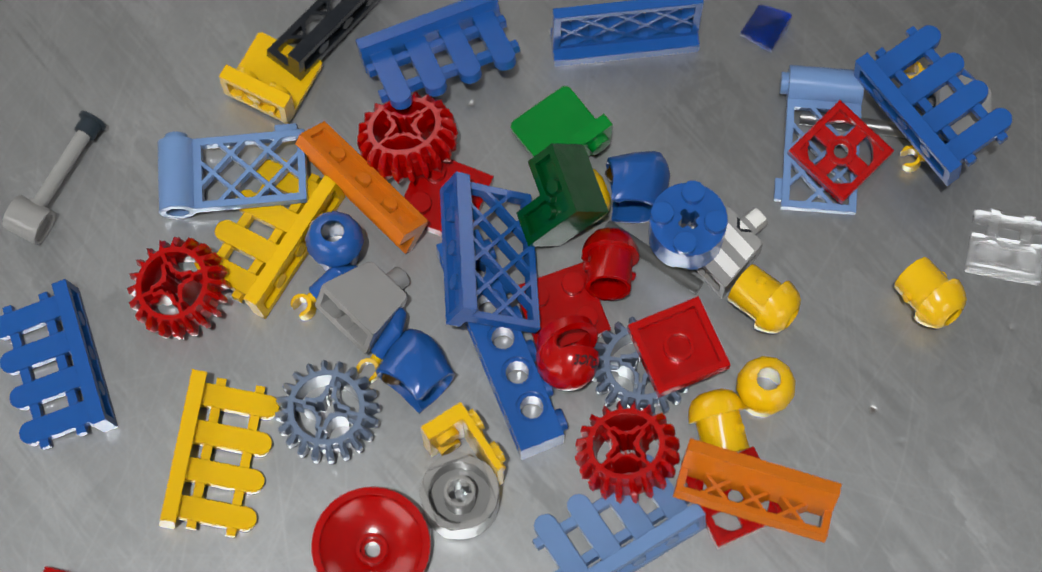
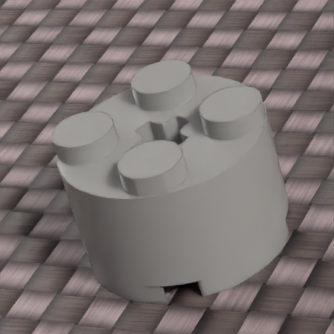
M463 452L446 454L435 460L428 468L420 486V499L427 522L441 536L448 539H469L487 530L495 521L499 509L498 480L489 464ZM461 490L462 494L466 495V501L459 503L457 499H454V492Z

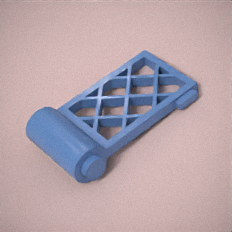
M789 65L788 72H781L779 92L780 94H786L787 103L782 178H775L773 201L781 202L780 209L855 215L857 190L848 198V204L832 203L823 193L826 190L823 187L819 188L806 174L807 172L787 153L807 133H803L794 123V110L809 111L819 121L823 117L820 112L827 113L841 100L861 119L864 87L854 76L853 69ZM831 124L826 125L836 136H840ZM852 125V128L842 136H846L855 126ZM793 132L799 137L794 143ZM810 140L808 148L816 156L812 161L816 165L826 156V150L821 152ZM860 144L856 147V148H857V152H856V155H857V156H859ZM840 145L848 153L847 147ZM791 167L797 173L793 178H791ZM847 167L840 172L836 168L831 171L834 176L831 180L834 183L837 181L841 184L850 183L856 178ZM848 171H849V182L844 178V175H845ZM800 178L814 192L806 201L789 200L790 186ZM818 197L822 200V202H813Z
M297 123L274 125L275 131L198 139L189 138L183 132H169L165 134V137L158 141L159 214L166 218L183 219L194 216L199 212L306 203L308 201L307 155L298 146L297 152L288 162H285L274 153L282 142L297 141L299 135L305 130L298 129ZM256 144L263 152L249 166L237 155L246 145ZM220 148L227 155L211 169L203 162V149ZM270 156L282 168L268 182L256 170ZM234 160L245 171L231 185L219 174ZM297 163L298 172L293 168ZM204 170L209 173L205 178ZM288 172L299 180L298 193L283 194L275 186ZM253 176L264 187L256 196L245 197L238 190ZM214 179L228 189L218 200L204 201V190Z

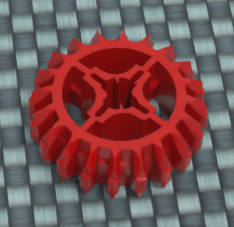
M417 91L412 95V104L403 110L393 108L389 101L383 105L374 103V112L364 113V122L358 124L359 135H357V145L360 155L383 178L389 180L393 177L398 184L404 178H409L414 183L415 178L421 175L428 179L429 171L431 170L441 172L442 162H451V152L456 151L458 130L450 109L446 108L442 100L435 101L430 95L421 98Z
M173 237L171 245L165 240H159V251L157 252L152 248H146L149 258L146 261L136 260L137 265L141 267L139 273H129L130 278L136 284L126 288L128 293L134 297L129 304L133 310L137 311L136 319L142 324L146 323V329L152 333L158 332L163 338H170L173 334L175 338L184 340L186 332L192 336H198L200 324L205 328H211L210 316L222 317L220 310L217 309L218 304L229 303L228 298L221 294V292L231 288L230 283L223 279L229 273L226 267L220 265L222 262L221 257L215 252L212 253L211 247L207 244H199L194 238L189 237L185 242L180 237ZM184 262L198 263L200 270L195 272L192 270L183 271L179 264ZM163 304L166 306L173 305L178 308L179 313L172 315L161 314L158 306Z
M635 400L631 407L624 409L621 402L618 401L617 410L610 411L604 405L601 418L591 414L589 418L591 426H581L580 433L582 438L576 439L575 446L578 453L575 455L577 466L580 467L579 473L581 478L588 480V486L593 492L600 489L601 497L605 500L615 493L616 501L619 504L623 502L625 496L631 495L632 501L637 504L639 501L638 494L645 493L647 497L652 499L654 496V486L665 490L667 486L665 478H674L676 474L674 466L680 463V454L677 452L680 449V442L675 437L676 431L672 423L666 424L667 419L663 412L652 416L653 412L650 404L640 411L636 409ZM655 440L659 448L655 458L650 463L645 453L649 450V444ZM606 441L610 451L605 455L606 460L600 464L597 461L599 449Z

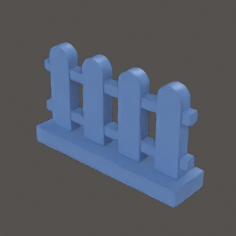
M646 454L647 460L651 463L654 458ZM665 478L667 485L665 490L653 487L654 496L652 500L658 508L647 515L638 502L636 504L632 501L631 495L625 496L623 502L619 504L616 501L615 493L606 500L602 497L594 503H591L588 497L583 494H575L567 502L568 513L571 517L559 524L552 515H540L534 522L535 533L538 537L532 541L538 551L545 547L559 568L555 572H636L705 529L706 514L700 505L692 504L688 507L687 504L690 502L674 498L675 488L669 479ZM610 507L625 527L615 535L612 534L599 515ZM664 518L666 519L665 522H663V523H661L660 525L654 527V525H655L656 523L660 522V521L663 520ZM577 527L592 548L581 556L566 535ZM630 539L634 540L626 546L621 547L622 544L626 543ZM600 559V562L596 563V564L593 565L592 567H590V568L587 567L588 565L592 564V563L595 562L596 560Z

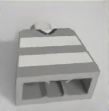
M725 206L728 224L722 247L713 261L704 267L694 269L721 299L727 295L741 274L760 255L763 243L756 234L768 225V221L763 213L755 207L740 218L730 207Z

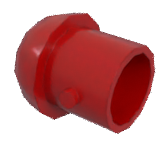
M606 227L596 230L587 238L582 249L583 270L587 271L586 290L591 296L601 300L622 299L630 294L631 281H634L636 277V272H632V267L639 261L638 246L629 233L622 229Z

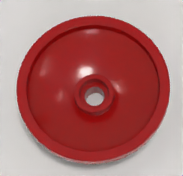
M381 487L354 489L332 501L320 515L315 525L311 542L312 558L317 572H425L431 548L429 530L418 508L403 495ZM371 545H376L380 548V553L376 557H368L365 554L366 549Z

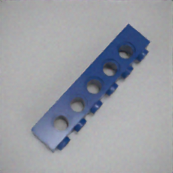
M479 229L474 230V237L484 248L491 243L490 239L483 240ZM442 243L436 245L437 258L444 272ZM494 248L488 251L489 254L496 260ZM481 259L475 262L476 269L485 273L483 279L486 282L494 276L492 271ZM497 279L490 287L506 302L508 300L506 294H509L510 291ZM483 293L477 296L478 311H480L479 307L482 304L490 302ZM509 304L508 307L516 316L523 319L518 306L511 307ZM466 321L465 326L520 459L529 458L564 444L565 434L563 431L568 430V425L561 408L554 410L549 396L554 395L552 386L543 380L534 363L536 362L537 350L532 339L525 341L522 332L519 330ZM499 336H507L514 343L507 349H499L494 346L493 341ZM513 370H522L527 374L528 378L524 382L516 384L509 381L507 375ZM528 404H535L543 412L537 418H527L522 414L521 410Z

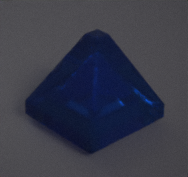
M759 4L740 32V35L772 52L790 25L792 14Z

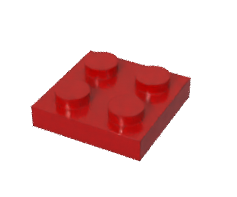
M454 160L442 162L441 172L431 170L429 171L428 179L421 175L415 178L414 183L410 182L404 198L428 220L424 230L442 237L441 187L455 172L470 174V182L492 186L494 182L493 175ZM472 195V203L481 211L485 201L479 196Z
M584 262L537 278L540 329L536 333H530L536 350L538 335L542 329L551 322L565 316L582 315L588 317L597 329L598 338L602 337L605 330L611 332V327L599 298L591 296L586 290L587 271L583 270ZM525 283L519 284L518 286L522 288L525 285ZM518 302L524 319H527V310ZM582 329L565 331L558 336L557 343L560 347L573 345L580 341L587 334V331Z
M699 296L627 326L628 333L658 398L730 369L731 364Z

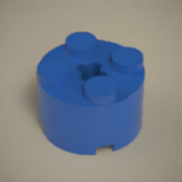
M695 180L676 184L664 190L652 206L648 227L649 244L656 257L668 266L687 268V270L704 267L713 261L722 247L728 224L727 211L722 200L711 189Z

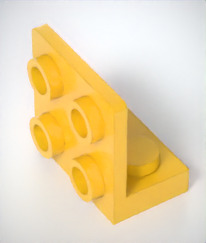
M259 32L237 69L227 64L224 66L219 75L224 94L285 124H289L323 66L322 61L320 60L300 81L267 56L266 50L277 39ZM287 45L281 53L288 58V53L294 47Z
M459 402L421 426L423 445L431 458L439 453L442 456L450 454L461 445L460 440L465 438L477 458L489 464L493 469L498 485L500 486L504 483L506 467L503 462L506 461V458L495 441L489 444L486 441L482 431L485 427L473 408L467 411L463 404Z

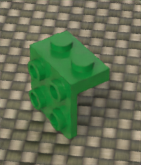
M562 86L511 123L512 133L532 158L551 143L582 144L586 149L588 157L592 154L596 155L610 144L613 124L604 113L595 119L568 86Z

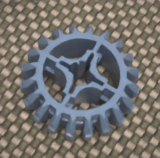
M630 317L628 324L636 322L635 317ZM616 322L614 324L616 335L607 330L603 332L602 338L605 343L596 342L594 349L599 353L600 361L596 374L591 381L601 382L595 389L597 395L609 393L605 399L607 407L612 406L616 401H620L624 409H627V407H631L635 400L636 409L640 411L650 404L653 412L652 416H654L656 406L663 414H666L670 409L668 401L675 405L681 403L682 398L678 392L687 393L690 385L658 398L656 392L644 394L645 387L651 381L645 371L642 382H639V373L636 371L638 362L641 359L637 350L631 354H621L620 358L613 357L620 348L633 343L628 330L622 323ZM611 371L618 372V376L627 377L633 385V392L620 386Z
M323 360L320 364L321 370L316 372L313 365L308 364L306 365L307 376L303 377L297 371L293 373V378L297 383L295 386L290 383L283 384V390L289 396L277 397L276 402L278 406L284 408L275 412L276 420L284 422L278 427L281 436L289 435L286 440V445L289 448L299 445L297 450L299 457L304 458L312 450L311 459L313 463H319L322 454H326L328 464H334V454L340 452L343 460L348 461L350 456L347 449L352 447L356 452L361 453L363 447L359 439L361 438L369 442L373 439V434L366 428H377L379 426L378 419L371 416L380 412V405L371 402L377 397L376 390L366 389L369 385L367 376L356 380L358 370L354 366L344 374V365L340 361L335 364L334 370H330L328 362ZM326 386L320 396L315 398L305 397L314 389ZM341 387L355 396L359 402V413L351 411L349 406L339 402ZM332 401L335 413H329L323 423L321 411L325 412ZM297 412L305 413L306 418L316 421L315 438L306 434L297 424ZM351 424H354L343 435L330 439V435L335 428L340 426L350 427Z

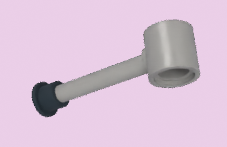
M87 111L79 113L81 119L74 128L76 131L74 137L34 199L18 195L11 201L3 216L2 227L35 245L41 244L47 238L55 221V212L47 208L48 203L88 141H93L99 131L106 129V124L101 119Z

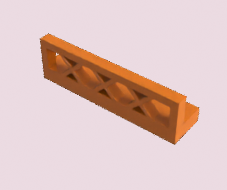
M325 121L302 132L295 144L307 155V159L323 175L330 177L342 189L344 195L405 254L413 250L428 220L373 167H370L367 161Z
M690 438L681 462L673 497L825 543L828 537L832 512L840 496L842 484ZM689 476L702 480L707 489L698 491L685 487L686 477ZM729 489L739 491L746 500L739 503L731 501L723 492ZM767 500L778 503L783 512L778 514L767 512L761 503ZM808 512L822 516L820 527L805 523L799 514Z

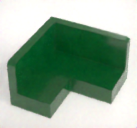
M551 143L528 161L540 194L516 212L528 247L561 246L609 212L586 149L582 144Z

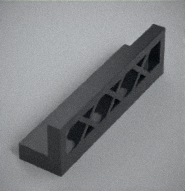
M317 0L266 50L267 56L301 81L380 0H342L333 10L330 9V2L332 0ZM321 20L306 34V26L311 21ZM297 44L288 53V58L281 53L287 45Z

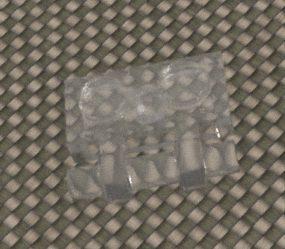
M990 208L989 211L975 209L972 223L984 225L986 230L985 234L971 233L964 272L1039 286L1042 282V245L1032 244L1033 235L1042 236V221L1036 220V216L1024 214L1023 218L1003 214L1002 210ZM999 229L1019 232L1018 241L998 237Z

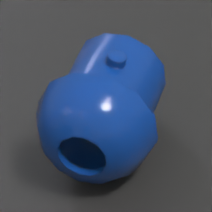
M331 211L322 213L310 223L305 241L308 253L327 271L331 267L356 265L364 243L361 226L349 214ZM342 236L338 241H327L330 237Z

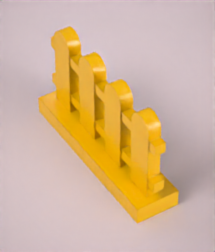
M267 159L256 172L269 182L282 166ZM288 172L275 187L283 194L298 193L299 180ZM311 173L308 178V201L306 203L291 204L288 209L281 205L239 209L243 215L237 223L231 220H223L216 225L215 235L223 244L217 254L222 260L220 265L226 267L229 273L223 279L230 283L231 288L229 289L234 291L231 295L232 298L240 303L245 300L256 315L264 319L267 318L307 257L308 251L305 237L310 223L322 213L336 211L344 200L345 195L342 189L330 177L324 175L321 180L319 176ZM262 184L257 193L252 190H242L240 193L245 197H254L263 189L264 185ZM254 219L274 229L269 239L248 230ZM234 250L254 260L248 270L228 261ZM194 263L197 270H200L198 263Z
M192 369L159 526L175 529L176 520L178 519L187 521L186 529L195 530L196 524L199 523L227 529L225 536L235 538L236 531L248 532L256 524V513L253 509L242 506L244 493L256 494L263 488L264 476L260 471L250 469L249 466L252 456L263 457L269 453L272 446L271 438L268 434L257 431L259 419H273L275 412L279 410V406L275 397L264 394L266 387L256 385L255 392L226 387L227 379L218 377L216 384L206 383L207 372ZM200 407L211 409L208 421L198 419ZM220 411L248 416L247 429L219 424ZM192 444L203 446L200 459L190 457ZM212 448L242 454L240 466L210 461ZM184 482L195 483L192 496L182 494ZM204 486L234 491L232 504L203 499Z

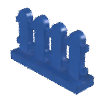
M461 0L356 39L357 48L366 74H369L370 78L378 76L383 87L382 90L378 91L381 102L389 101L391 106L398 110L408 108L413 101L411 92L424 88L426 93L433 97L443 95L447 90L446 79L459 75L460 79L467 84L479 81L482 77L481 66L491 62L499 70H510L516 65L515 53L520 52L517 40L509 42L503 31V28L507 27L504 16L500 14L498 0ZM480 37L486 51L474 54L468 41ZM446 50L452 63L440 67L434 54ZM412 63L418 76L405 80L399 67Z
M927 25L917 30L912 26L906 30L905 35L908 38L888 52L883 47L875 52L877 60L874 61L868 52L855 60L854 76L945 185L949 186L959 179L963 162L968 167L977 161L975 153L994 140L1001 145L1008 139V135L1005 132L1010 129L1013 118L1012 114L1005 108H997L990 113L985 110L981 104L987 99L988 87L983 81L973 80L966 85L961 82L958 76L963 72L964 59L960 54L948 53L941 58L934 49L939 46L941 33L937 27ZM925 57L931 65L910 80L904 73V70ZM894 78L901 87L897 88L891 79ZM948 84L955 93L933 107L927 98ZM918 106L924 115L921 116L914 107ZM972 112L979 121L957 135L950 126ZM941 134L948 143L945 144L938 135Z
M66 279L51 284L54 296L51 297L47 291L38 294L39 302L15 310V307L12 305L2 308L4 315L0 316V340L7 341L11 339L13 350L2 355L0 367L10 375L20 374L23 382L22 385L15 387L11 391L9 400L12 406L19 410L25 411L30 409L33 419L21 426L19 437L30 446L40 444V448L43 450L53 447L51 440L76 431L80 437L89 434L88 426L90 425L103 432L118 427L79 288ZM60 320L63 324V331H61L59 327L58 321ZM47 326L49 336L25 345L23 334ZM69 355L72 356V360L74 363L73 366H70V362L68 359ZM57 361L59 371L34 380L32 369ZM79 390L82 392L84 401H80ZM63 396L67 397L68 407L44 415L42 404Z

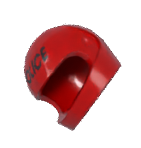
M571 315L559 318L542 329L538 335L536 351L537 369L543 380L555 389L563 391L580 389L587 385L596 374L600 361L599 353L594 349L598 339V332L588 317ZM572 329L587 331V334L573 345L560 347L557 343L558 336L565 331Z

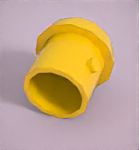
M927 257L920 258L909 265L899 275L894 285L895 290L903 297L904 302L909 303L916 311L914 320L926 327L940 329L951 324L960 316L966 306V292L960 280L955 278L949 280L946 273L941 271Z
M752 264L733 285L728 295V301L755 320L754 329L765 333H779L786 329L797 316L801 297L790 280L781 283L757 265Z
M761 356L748 361L738 373L736 390L746 411L753 416L768 417L786 409L795 397L796 380L790 367L776 357ZM757 378H769L778 387L772 390L763 389L759 386Z
M723 388L699 394L691 401L688 411V423L696 424L700 441L735 452L750 448L740 411L746 408L734 391Z

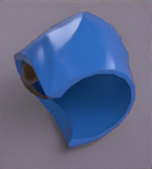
M656 151L633 152L608 157L605 175L610 181L612 190L611 221L629 224L648 222L655 200L669 187L671 175L666 159L660 152Z
M416 329L403 331L398 340L386 352L375 370L383 383L397 391L419 414L440 397L455 376L441 347L430 335Z

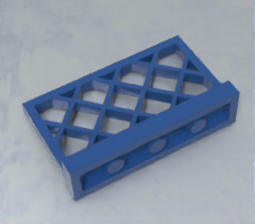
M631 0L554 8L552 28H550L554 67L699 52L698 32L704 2L703 0Z
M455 172L441 187L440 205L447 325L460 327L468 321L536 333L540 329L535 246L528 247L519 220L516 221L502 206L505 202L518 204L521 210L532 201L531 194L470 182V174ZM472 195L481 197L490 209L482 214L472 203ZM493 212L508 227L502 234L486 219ZM477 225L493 241L485 248L474 237L473 229ZM511 232L522 242L523 252L519 255L504 239ZM495 245L511 261L504 268L488 252ZM478 259H481L494 274L487 282L476 271L475 262ZM513 265L525 277V285L522 288L506 273ZM497 279L513 295L506 302L490 287ZM480 293H483L497 309L495 312L478 311L477 296ZM517 299L527 310V319L518 318L508 305Z

